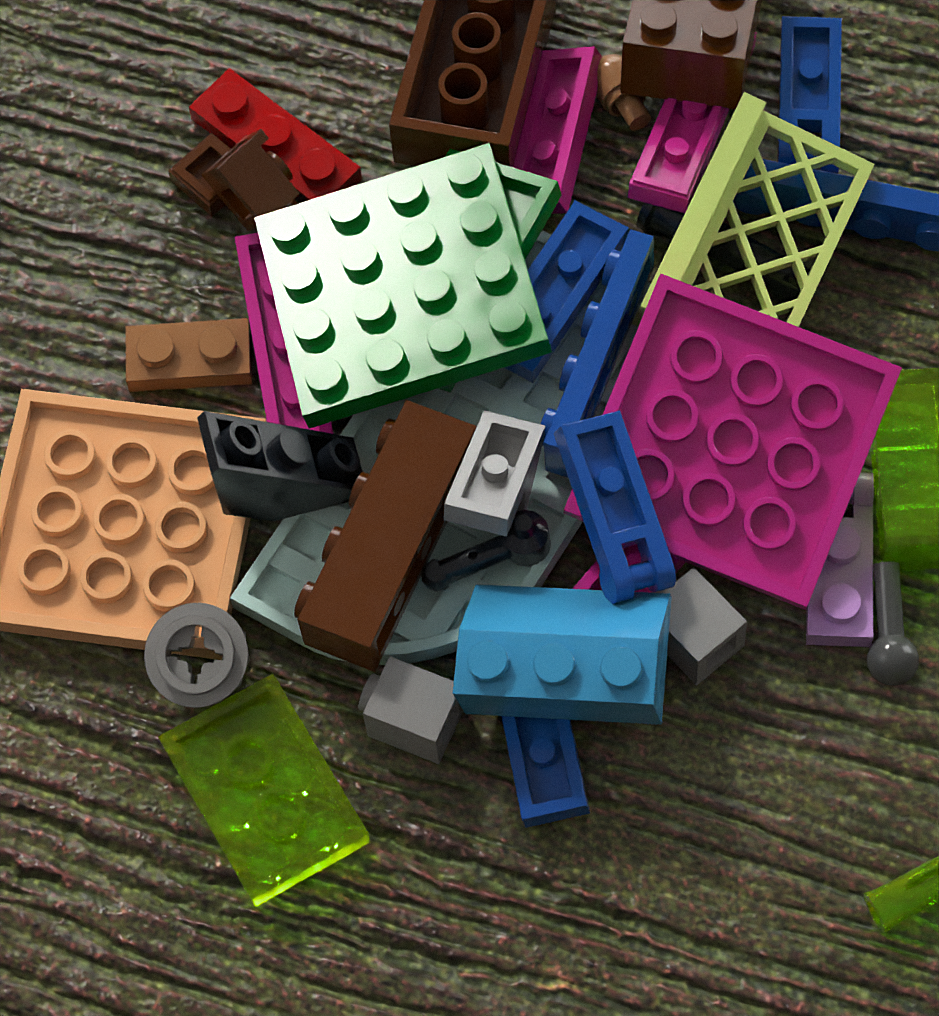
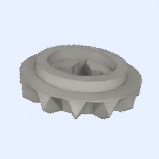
M188 603L175 607L165 613L151 629L144 650L146 671L156 690L171 702L191 708L221 703L235 689L241 686L242 678L250 661L246 633L228 612L206 603ZM199 627H202L201 636L204 637L205 648L215 651L218 655H223V660H214V663H204L201 668V674H197V684H194L195 675L192 674V665L181 660L179 657L171 656V652H182V649L193 648L195 638L199 637Z

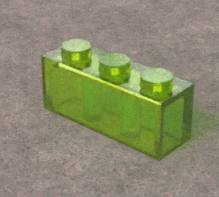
M939 368L903 369L899 374L870 447L871 470L874 474V501L880 562H899L900 571L939 569Z

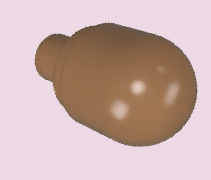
M608 54L602 56L597 71L598 89L596 93L600 104L612 116H623L631 130H639L645 127L651 120V116L643 104L646 97L620 93L622 55Z

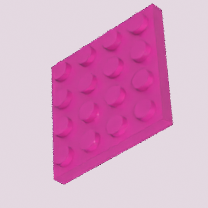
M660 273L603 415L616 411L621 412L671 557L806 610L902 367ZM572 489L564 507V514L583 521Z

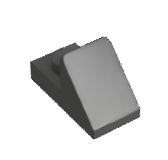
M484 410L445 500L444 521L507 537L516 512L527 510L545 436V425Z

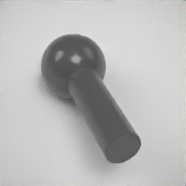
M880 562L873 564L878 639L873 642L868 650L867 666L869 672L877 681L885 685L897 686L908 682L915 675L919 666V655L915 645L908 638L904 637L899 562Z

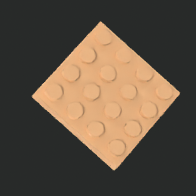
M21 389L0 475V631L145 650L147 637L155 623L165 613L175 607L188 603H206L219 607L231 615L233 606L230 597L237 588L251 518L223 514L197 417L204 411ZM225 414V415H231V416H236V417H242V418H247V419H253V420H259V421L267 422L265 418H256V417H248V416ZM199 627V637L195 638L193 648L182 649V652H171V654L222 660L223 655H218L215 651L205 648L204 637L201 636L202 627Z

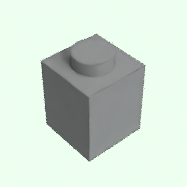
M694 567L679 580L676 579L674 587L652 592L671 594L667 656L696 686L744 647L747 621Z
M389 656L381 675L371 674L360 696L358 709L363 711L367 736L439 764L463 713V709L453 695L454 681Z

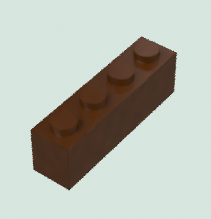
M408 400L405 401L396 420L389 418L384 423L376 443V454H378V457L370 473L362 472L354 483L349 499V507L352 510L343 528L335 526L326 540L322 552V562L325 564L316 583L308 581L297 599L294 616L298 618L304 645L370 671H376L421 578L422 569L428 563L448 522L444 521V503L476 430V425Z

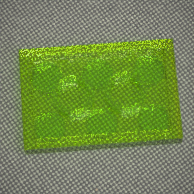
M273 673L158 736L162 748L254 908L371 842L368 831Z

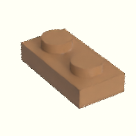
M249 318L126 326V383L129 392L252 384V349Z

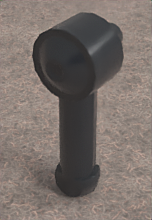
M517 511L507 537L499 535L442 560H430L422 569V582L428 589L438 592L446 590L451 583L506 560H510L519 566L528 567L536 565L544 560L550 551L551 540L548 524L542 515L535 511Z

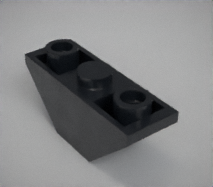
M204 411L197 417L213 482L223 514L274 522L349 502L356 479L363 472L353 437Z

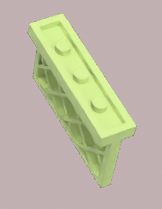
M744 92L632 324L639 327L660 273L693 285L701 269L705 283L695 285L694 287L723 297L722 288L751 279L762 308L759 312L778 319L777 316L790 312L786 322L799 327L875 164L764 111L763 109L767 102ZM765 133L789 143L797 163L767 172L758 149ZM806 152L816 157L808 159ZM752 163L756 176L744 179ZM832 164L855 175L847 192L823 199L813 169ZM801 174L812 203L783 212L772 182ZM761 187L772 216L742 225L733 200L737 193ZM840 206L832 222L828 209ZM817 214L826 238L821 246L798 252L787 222ZM726 216L731 229L718 233ZM776 226L787 256L757 265L746 235ZM735 239L746 270L716 279L707 254L712 246ZM815 259L807 275L803 262ZM791 266L801 291L797 299L773 306L762 275Z

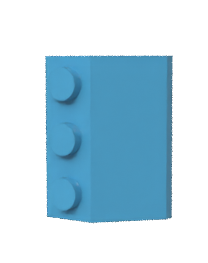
M476 584L459 628L453 695L465 714L662 725L671 594L634 592L632 599L612 604L605 598L602 590Z

